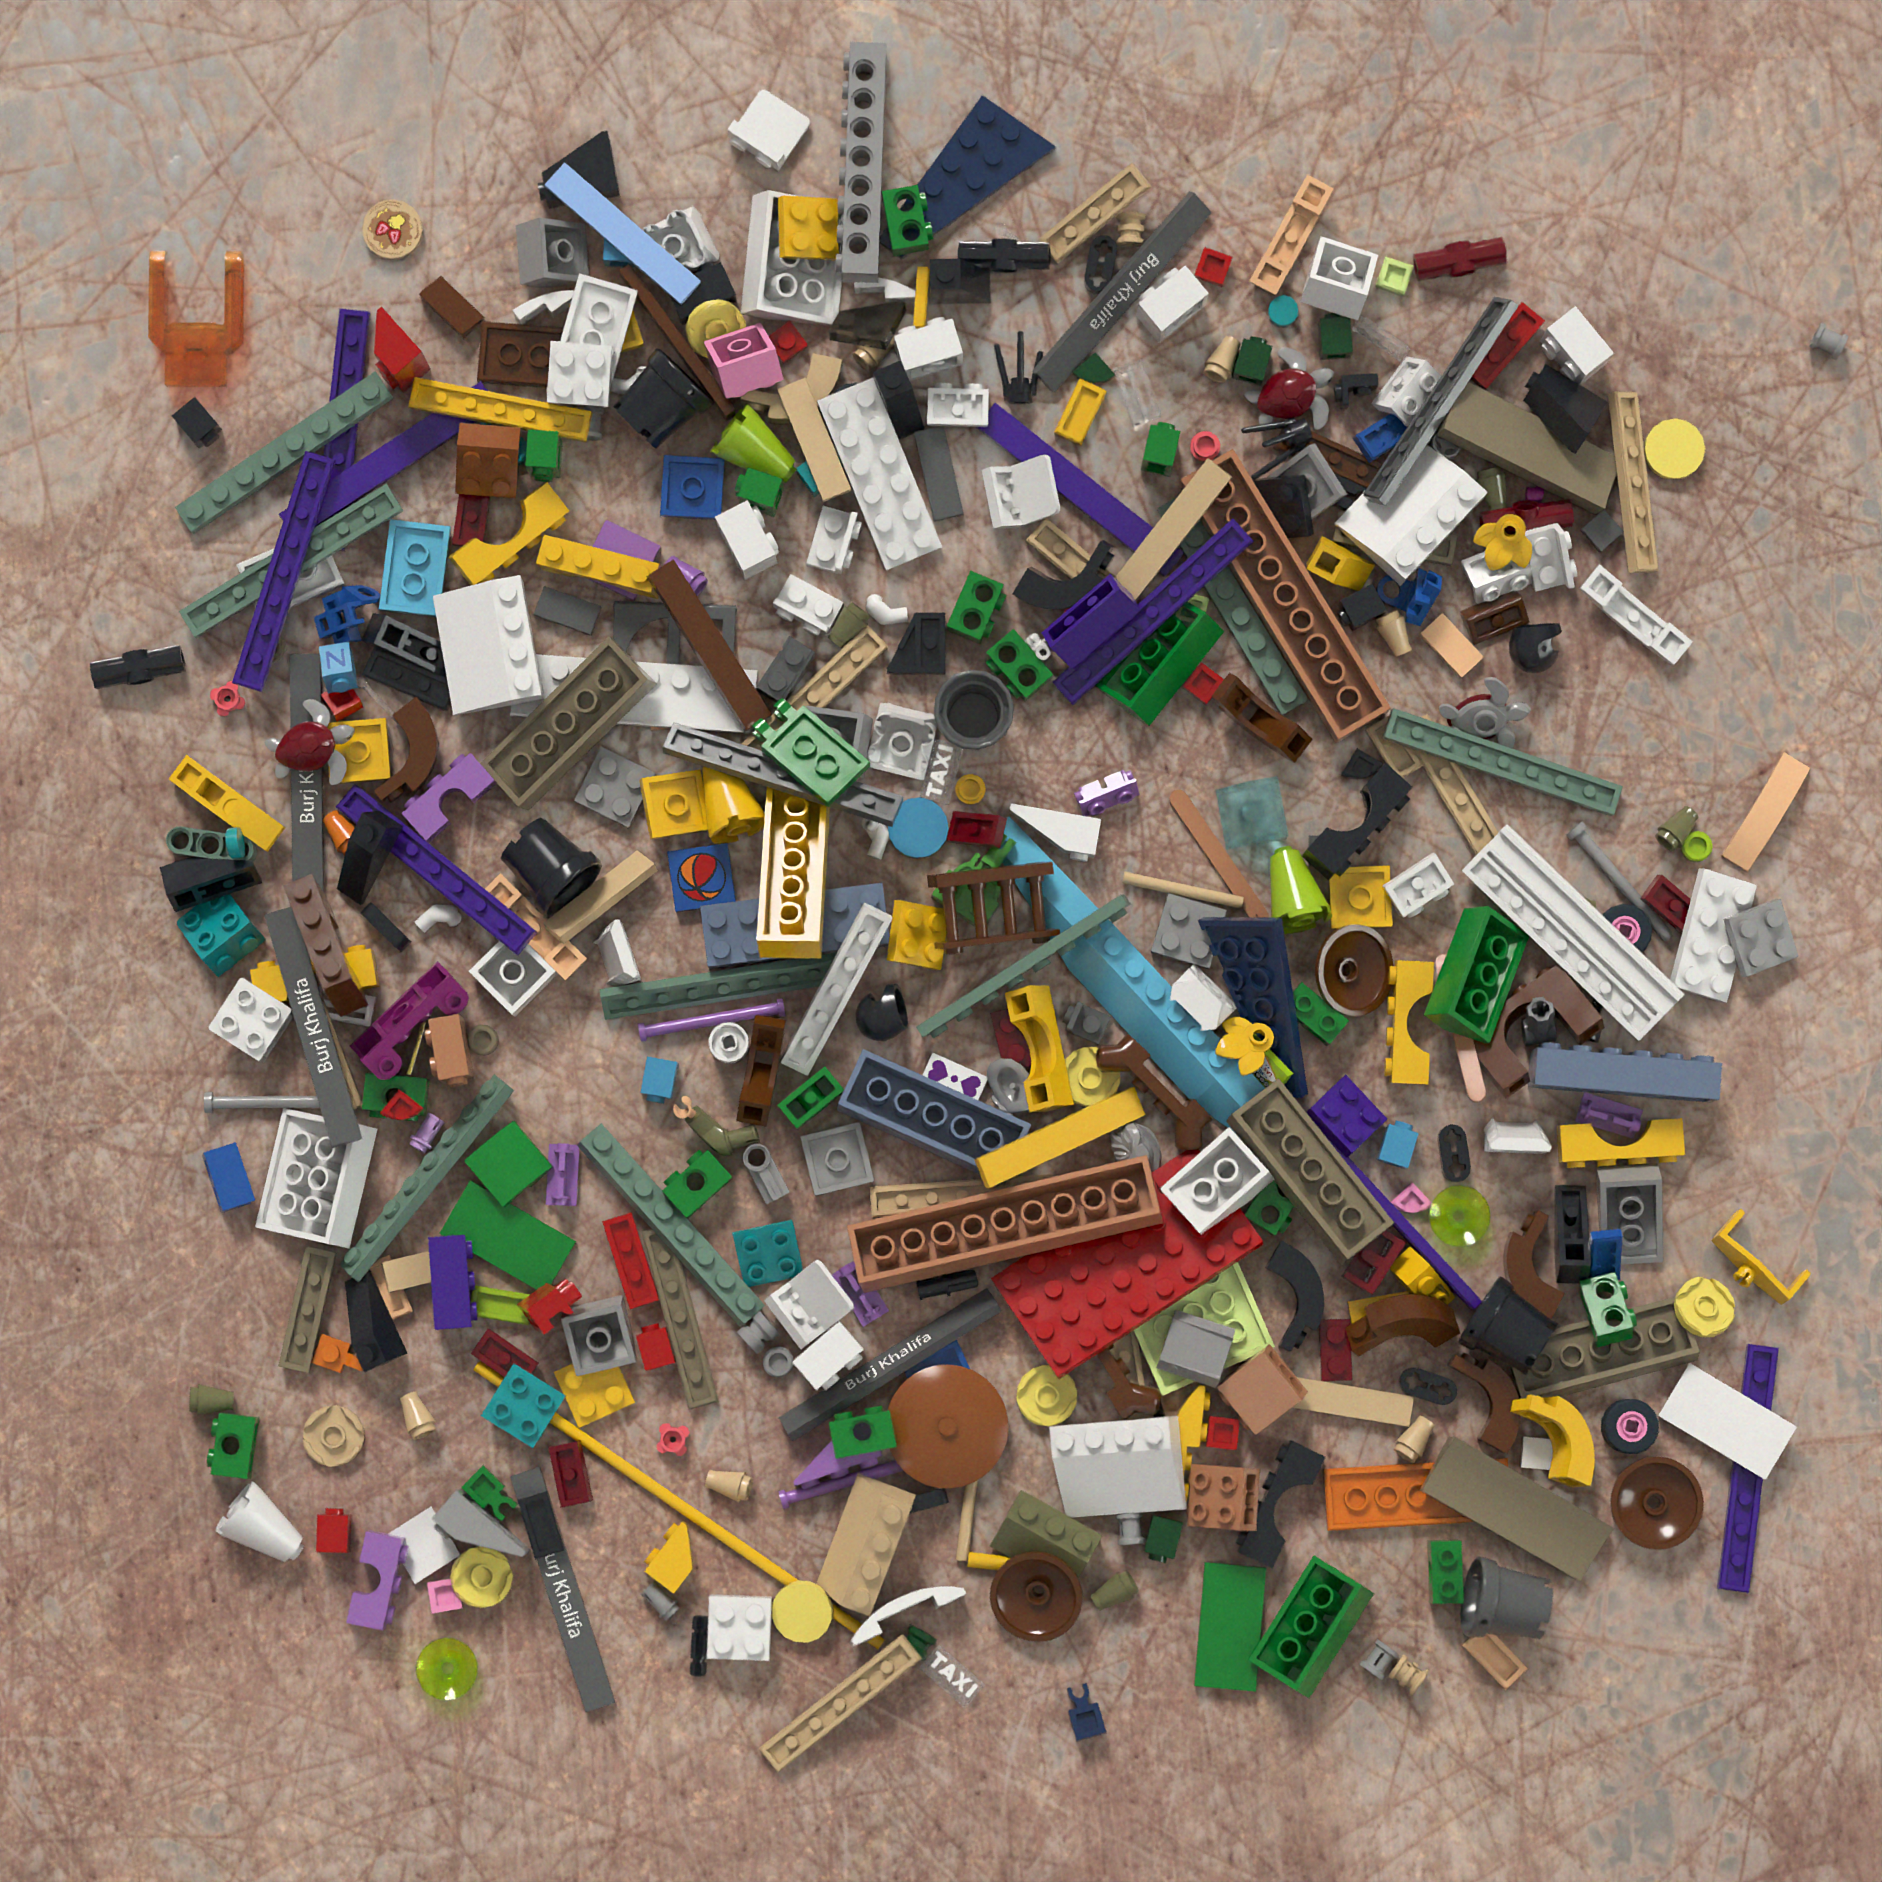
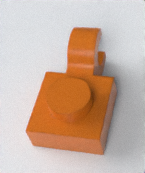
M321 1334L311 1363L342 1373L345 1365L363 1371L357 1356L349 1353L352 1346L351 1343Z

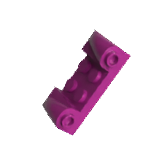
M437 961L367 1028L350 1047L361 1058L360 1061L377 1078L381 1080L390 1079L398 1073L402 1065V1059L393 1046L396 1043H403L409 1037L410 1030L418 1022L423 1023L433 1013L432 1009L436 1005L446 1015H455L466 1007L469 995L457 980Z

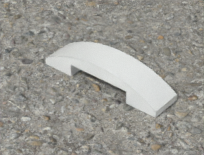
M1599 564L1580 587V590L1609 618L1637 641L1671 665H1675L1693 641L1670 622L1666 623L1622 587L1623 583Z
M942 1586L921 1589L903 1595L871 1615L855 1633L850 1644L853 1648L881 1635L882 1631L878 1622L931 1598L935 1608L938 1609L964 1597L966 1592L964 1588Z

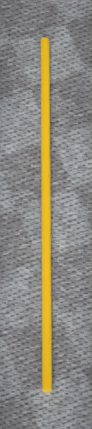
M479 1361L473 1371L497 1387L500 1386L505 1378L482 1361ZM557 1413L554 1414L549 1422L573 1440H581L582 1446L780 1583L786 1586L792 1582L799 1581ZM833 1604V1619L855 1634L862 1626V1623ZM877 1636L866 1642L879 1649L885 1639Z

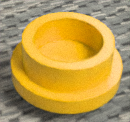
M967 774L957 781L955 792L961 802L973 805L983 799L986 787L984 781L979 776Z

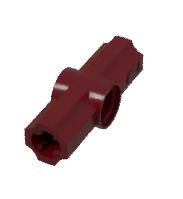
M1502 237L1470 243V241H1458L1444 246L1443 249L1417 253L1412 256L1417 281L1450 275L1452 278L1472 274L1478 269L1507 263V251Z
M1569 499L1538 503L1534 500H1521L1513 503L1512 507L1481 511L1479 515V527L1485 523H1497L1502 516L1507 514L1517 515L1524 521L1526 531L1558 523L1561 528L1573 527L1574 512ZM1512 526L1505 527V532L1509 535L1516 532Z

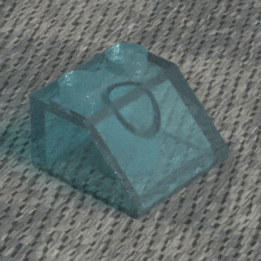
M1278 776L1247 781L1215 790L1226 850L1287 839L1288 831Z

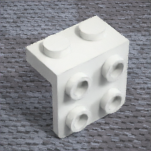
M761 90L740 121L733 120L727 131L728 137L731 139L730 143L743 152L745 150L755 155V159L767 168L772 166L779 171L810 126V121L806 116L770 92Z
M1040 455L1013 466L982 469L993 529L1020 528L1060 512L1054 474L1048 455Z
M815 1260L764 1300L800 1349L804 1348L854 1309L853 1302L820 1260Z

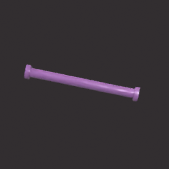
M782 998L777 999L776 1003L650 1025L638 1023L642 1042L647 1041V1037L716 1026L727 1022L733 1023L755 1019V1015H779V1017H785L786 1015Z
M891 1461L835 1479L826 1480L806 1489L799 1488L788 1492L781 1490L779 1491V1496L783 1509L789 1508L791 1503L853 1486L858 1473L877 1479L904 1470L896 1461Z

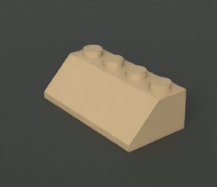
M860 1473L857 1474L816 1583L838 1604L864 1615H871L913 1505L915 1494Z

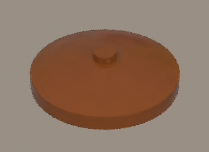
M937 1365L913 1374L897 1389L887 1409L890 1410L897 1447L889 1448L893 1458L909 1476L928 1486L957 1488L979 1480L996 1465L1007 1442L1008 1416L1000 1394L982 1375L962 1366Z

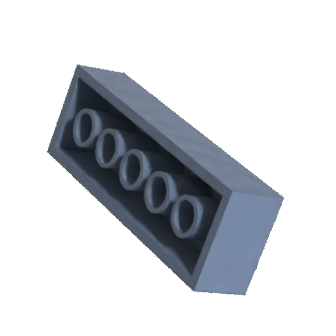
M883 883L825 890L822 955L839 951L864 903L886 913ZM759 898L700 906L709 969L794 959L760 958L757 945ZM888 928L877 948L889 945Z
M1542 1043L1530 1051V1082L1528 1083V1088L1707 1103L1720 1100L1722 1063L1714 1062V1057L1696 1055L1691 1057V1060H1683V1054L1665 1053V1055H1660V1058L1652 1057V1051L1634 1050V1052H1630V1055H1622V1049L1604 1048L1599 1050L1598 1053L1591 1052V1046L1573 1045V1047H1569V1050L1560 1049L1561 1044Z
M865 1049L860 1054L837 1106V1111L979 1175L980 1173L974 1159L1026 1136L1031 1127V1124Z

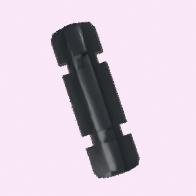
M695 1615L692 1619V1629H694V1632H692L690 1658L693 1661L690 1662V1675L701 1677L707 1673V1662H705V1659H707L708 1633H706V1630H708V1616Z

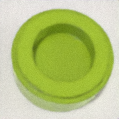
M1693 831L1686 838L1681 847V852L1687 860L1701 862L1711 854L1713 848L1712 841L1706 833Z

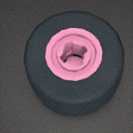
M1620 904L1611 907L1602 914L1637 949L1643 952L1651 941L1652 927L1649 918L1643 910L1634 905Z
M1622 1399L1612 1403L1605 1410L1601 1419V1432L1605 1442L1612 1449L1624 1454H1638L1646 1451L1655 1443L1659 1433V1421L1655 1411L1647 1403L1638 1399Z

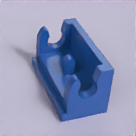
M236 1142L203 1153L202 1158L221 1213L255 1201Z

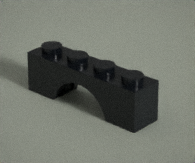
M1385 763L1360 791L1366 806L1365 819L1362 825L1350 831H1336L1326 828L1302 854V857L1327 880L1335 873L1340 877L1352 864L1348 858L1354 852L1360 855L1371 843L1367 837L1374 830L1380 833L1391 821L1387 815L1393 809L1399 812L1410 800L1406 794L1413 787Z
M1292 1440L1289 1441L1288 1445H1281L1275 1458L1279 1462L1275 1473L1269 1471L1262 1485L1266 1492L1262 1500H1258L1256 1531H1240L1235 1544L1239 1545L1237 1552L1272 1569L1285 1543V1539L1280 1535L1275 1526V1505L1280 1496L1289 1488L1297 1485H1313L1325 1460V1456Z

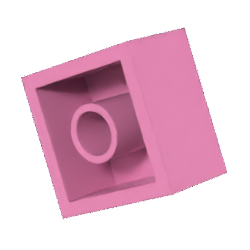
M761 323L703 341L712 374L726 399L741 397L749 391L758 388H768L776 382L784 380L776 349Z

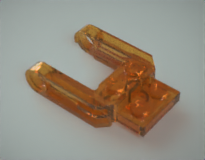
M150 251L148 338L165 355V386L227 387V357L243 344V251H226L224 324L222 325L215 322H173L168 324L169 281L166 278L165 261L167 251Z

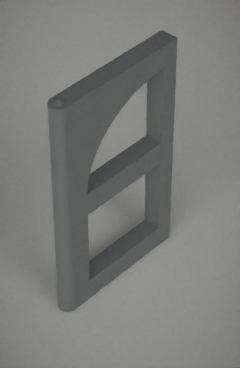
M614 602L613 639L625 652H627L633 637L645 625L659 619H668L666 664L679 665L680 629L663 603ZM702 604L712 620L723 621L722 637L734 654L736 605Z

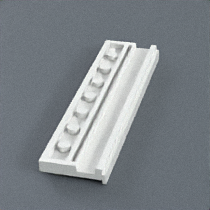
M536 654L544 700L586 658ZM650 662L636 663L657 685L617 723V725L671 728L673 723H678L700 731L752 734L754 732L753 728L744 732L703 666ZM743 669L757 690L758 670ZM544 700L511 705L510 716L526 718Z
M1508 824L1462 870L1638 1041L1685 995Z

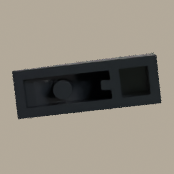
M373 613L363 635V642L447 678L441 642L387 615Z
M381 811L363 812L349 838L337 890L359 905H363L403 826Z
M186 858L160 867L165 892L175 913L262 883L254 862L251 860Z
M1555 1185L1554 1259L1556 1283L1580 1284V1281L1588 1279L1591 1257L1586 1186Z
M370 1269L359 1282L354 1278L345 1281L351 1344L364 1373L407 1354Z

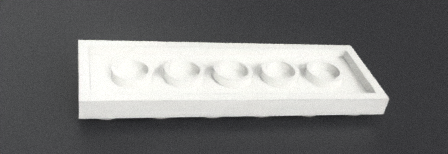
M874 378L817 400L885 570L941 548L942 545Z

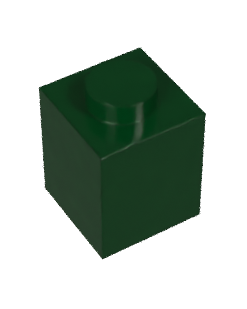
M1336 313L1325 314V318H1320L1318 323L1320 360L1351 358L1353 353L1351 319Z
M1259 337L1243 338L1232 379L1262 386L1273 346L1267 345V340Z
M1152 1514L1143 1548L1144 1552L1149 1553L1148 1559L1166 1563L1167 1558H1175L1183 1526L1182 1522Z

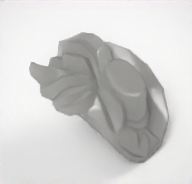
M998 1059L989 1065L987 1080L993 1092L991 1099L999 1110L1010 1115L1020 1112L1027 1113L1029 1108L1023 1082L1028 1078L1029 1073L1021 1064L1012 1059Z
M1131 1121L1125 1124L1118 1134L1113 1133V1131L1110 1132L1111 1149L1114 1151L1113 1154L1118 1162L1147 1155L1151 1172L1161 1167L1162 1154L1160 1146L1150 1129L1135 1123V1121Z

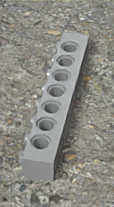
M850 42V52H844L843 71H849V81H843L842 99H848V110L842 109L841 128H847V138H841L840 156L846 157V166L839 169V185H845L844 196H838V214H844L843 225H837V243H843L842 254H836V272H842V282L878 283L886 43ZM862 72L872 75L866 81L860 80L856 76ZM859 101H867L871 106L867 109H859L856 107V104ZM864 129L870 134L865 138H859L854 133ZM858 158H864L869 161L864 167H858L853 162ZM856 187H864L868 190L862 196L855 195L852 191ZM860 215L865 217L867 221L864 224L857 225L851 219ZM860 244L866 250L863 253L855 254L850 248L853 245Z

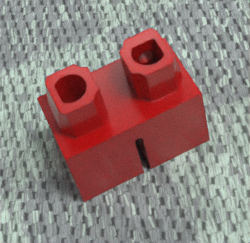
M565 1278L555 1286L548 1283L544 1284L517 1305L532 1327L540 1333L546 1334L554 1328L549 1319L560 1311L565 1314L574 1313L570 1306L583 1296L572 1281L569 1282Z

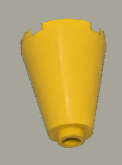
M703 767L702 775L708 836L714 844L733 843L739 841L737 835L747 832L748 837L764 829L765 813L745 781L741 778Z

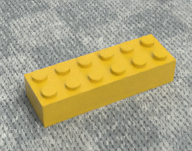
M769 787L766 790L757 928L760 958H821L830 807Z

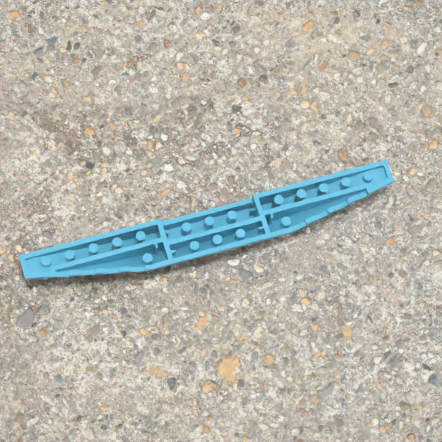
M1009 816L1004 830L1007 838L999 849L1004 847L1009 838L1013 839L1016 845L1013 846L1002 862L1004 866L1053 862ZM1053 862L1054 874L1044 875V881H1041L1046 929H1060L1061 934L1098 910V908ZM1026 877L1015 879V884L1032 909L1030 885L1026 883ZM1109 919L1099 925L1102 930L1086 940L1083 935L1075 940L1074 944L1076 947L1061 956L1068 970L1119 1025L1151 1055L1150 1058L1188 1099H1195L1210 1116L1227 1128L1230 1127L1235 1133L1226 1120L1232 1113L1264 1090L1265 1087L1253 1074L1241 1076L1238 1059L1224 1058L1215 1054L1221 1039L1212 1030L1201 1031L1202 1025L1176 1000L1170 1001L1172 988L1170 984Z

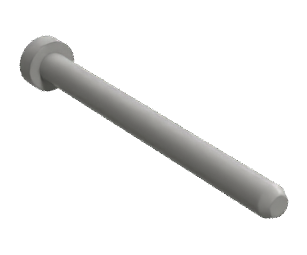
M1583 821L1578 823L1566 836L1570 840L1575 838L1629 902L1643 910L1650 920L1651 927L1660 938L1668 941L1673 936L1671 930L1640 899V894L1584 831L1587 826Z
M213 1092L204 1093L205 1113H213L214 1109L320 1108L317 1096H214Z

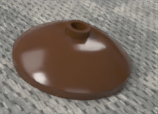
M1358 924L1339 927L1327 936L1317 954L1315 979L1319 993L1329 1007L1342 1015L1363 1016L1371 1013L1383 1003L1391 989V984H1388L1389 966H1394L1391 951L1384 938L1374 929Z
M1647 1457L1633 1462L1621 1472L1612 1488L1610 1506L1616 1526L1628 1540L1647 1549L1662 1550L1683 1543L1694 1533L1702 1518L1704 1500L1698 1480L1687 1467L1670 1458ZM1653 1496L1659 1500V1505L1656 1508L1649 1506V1499Z
M1025 1552L1007 1560L996 1572L990 1589L992 1611L1001 1626L1012 1635L1032 1642L1053 1640L1066 1633L1076 1622L1083 1601L1081 1584L1072 1568L1060 1558L1045 1552ZM1041 1586L1044 1592L1037 1593L1034 1591V1587Z

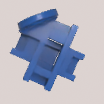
M1418 568L1413 581L1406 580L1401 586L1398 584L1400 590L1395 598L1385 596L1383 586L1388 581L1397 582L1389 575L1380 579L1376 591L1382 602L1406 611V623L1421 626L1441 591L1442 576L1431 570L1427 572Z
M354 585L345 586L341 591L322 598L325 612L314 617L319 639L333 637L334 644L362 641L358 625L365 623L364 618H357L355 609L365 604L379 602L380 593L367 586ZM360 592H365L372 596H366L361 594ZM341 612L343 613L345 623H343ZM327 620L329 626V630L325 631L323 621Z

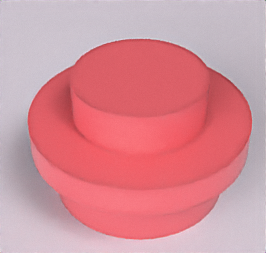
M1208 431L1197 433L1190 443L1191 454L1202 462H1205L1207 458L1210 460L1215 459L1220 451L1218 437Z

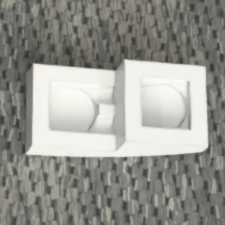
M879 277L878 283L854 282L855 294L885 293V304L915 303V291L898 282Z
M566 290L541 295L518 306L513 310V313L520 324H526L546 309L554 319L569 308L574 291Z

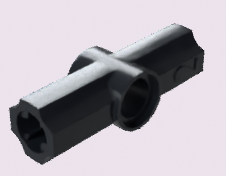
M1006 238L992 239L991 242L964 241L959 242L958 259L965 260L982 269H990V271L998 273L1017 272V269L1049 270L1051 263L1050 243L1018 242V240Z
M180 645L151 651L148 649L133 650L123 653L121 657L90 663V672L95 689L126 683L127 685L144 684L153 681L156 677L186 671L184 655Z

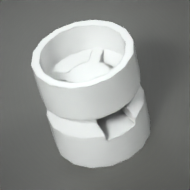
M731 1022L722 1023L711 1032L709 1048L714 1057L720 1062L735 1064L743 1060L748 1054L750 1048L749 1037L738 1024Z

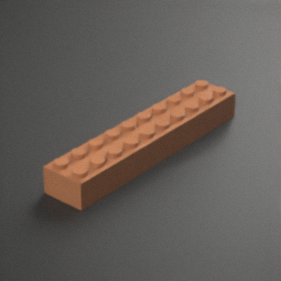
M1231 449L1214 459L1213 462L1233 478L1200 520L1212 538L1233 518L1254 541L1228 567L1334 742L1338 743L1388 713L1391 707L1234 449ZM1198 470L1180 480L1179 487L1181 490L1186 487Z
M1147 1155L855 1223L847 1225L858 1282L863 1292L867 1293L1163 1223L1149 1160Z

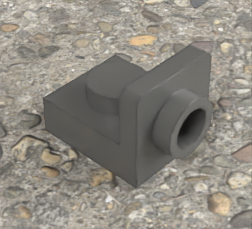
M1078 1001L1075 1007L1069 1005L1062 1022L1068 1024L1065 1031L1099 1045L1111 1016L1085 1006Z

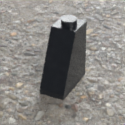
M608 130L600 132L543 171V182L538 183L541 201H547L549 209L566 206L544 185L565 162L605 198L620 196Z
M930 259V305L991 303L989 271L962 259Z
M901 360L874 371V381L898 440L910 436L914 432L924 430L916 397Z
M1545 364L1540 374L1534 371L1526 383L1525 387L1529 389V392L1523 401L1563 444L1576 454L1602 413L1607 401Z

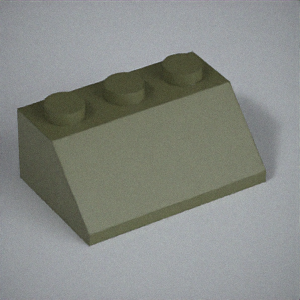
M1021 1490L993 1538L990 1547L1010 1558L1021 1553L1033 1551L1052 1554L1067 1563L1079 1578L1103 1535Z

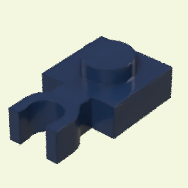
M1087 1683L1082 1684L1084 1695L1080 1698L1073 1695L1071 1687L1067 1688L1069 1699L1076 1706V1709L1068 1711L1076 1742L1106 1734L1098 1702L1090 1705L1088 1703L1089 1689Z

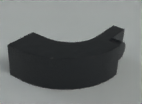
M1105 540L1100 541L1084 569L1071 580H1056L1034 567H1029L1012 594L1028 604L1044 609L1071 607L1106 578L1099 571L1101 569L1106 571L1115 556L1111 553L1114 546Z
M1280 1241L1265 1268L1285 1279L1291 1285L1296 1295L1297 1306L1295 1315L1278 1344L1281 1348L1291 1352L1293 1347L1299 1349L1307 1335L1303 1331L1305 1326L1317 1331L1323 1316L1324 1291L1320 1277L1309 1259L1293 1246Z

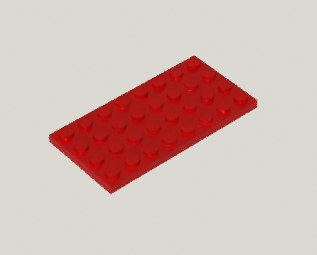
M1185 1150L1152 1172L1163 1223L1025 1255L991 1278V1281L1058 1380L1264 1245L1263 1240L1240 1208L1200 1234L1162 1192L1160 1188L1200 1153V1150Z

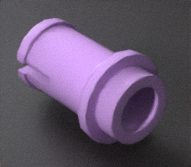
M428 1112L416 1134L410 1136L412 1140L409 1144L425 1154L427 1149H432L430 1144L445 1122Z

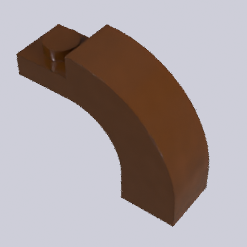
M1230 672L1211 696L1219 704L1218 708L1261 743L1293 763H1296L1313 740L1297 723L1265 704L1237 676Z
M417 697L392 715L406 733L410 751L404 767L374 790L382 802L388 799L392 803L405 793L403 790L405 785H408L415 794L426 783L434 769L438 754L437 732L429 713Z
M755 1015L749 1057L736 1119L738 1122L767 1126L782 1052L786 1020Z
M1536 1210L1533 1215L1528 1213L1520 1227V1230L1524 1231L1522 1236L1515 1232L1509 1233L1503 1254L1504 1273L1506 1280L1514 1286L1513 1291L1552 1319L1565 1293L1541 1280L1533 1267L1532 1251L1549 1218V1215Z
M1419 1294L1398 1295L1374 1302L1364 1307L1366 1316L1345 1327L1351 1349L1357 1356H1361L1381 1343L1398 1336H1418L1436 1348L1460 1334V1329L1451 1307L1437 1298Z
M1464 1352L1461 1357L1453 1354L1447 1365L1476 1381L1488 1396L1489 1415L1477 1439L1503 1454H1508L1517 1436L1521 1420L1520 1415L1510 1412L1513 1400L1519 1399L1513 1382L1505 1371L1490 1359H1485L1483 1365L1479 1368L1477 1367L1479 1361Z

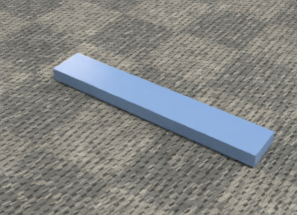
M565 162L544 184L551 193L680 305L701 284V281Z

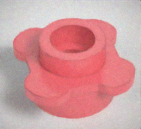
M232 681L218 689L214 688L210 692V698L215 701L218 707L217 713L223 717L227 716L230 711L235 709L241 710L245 706V699L240 697L238 693L239 686L233 684ZM226 696L230 697L229 702L225 701Z
M668 1423L662 1424L659 1428L661 1437L660 1442L657 1443V1450L660 1453L668 1451L674 1452L677 1456L684 1455L687 1451L685 1441L686 1437L689 1436V1429L686 1426L678 1428L671 1427ZM672 1436L676 1438L674 1443L670 1441Z

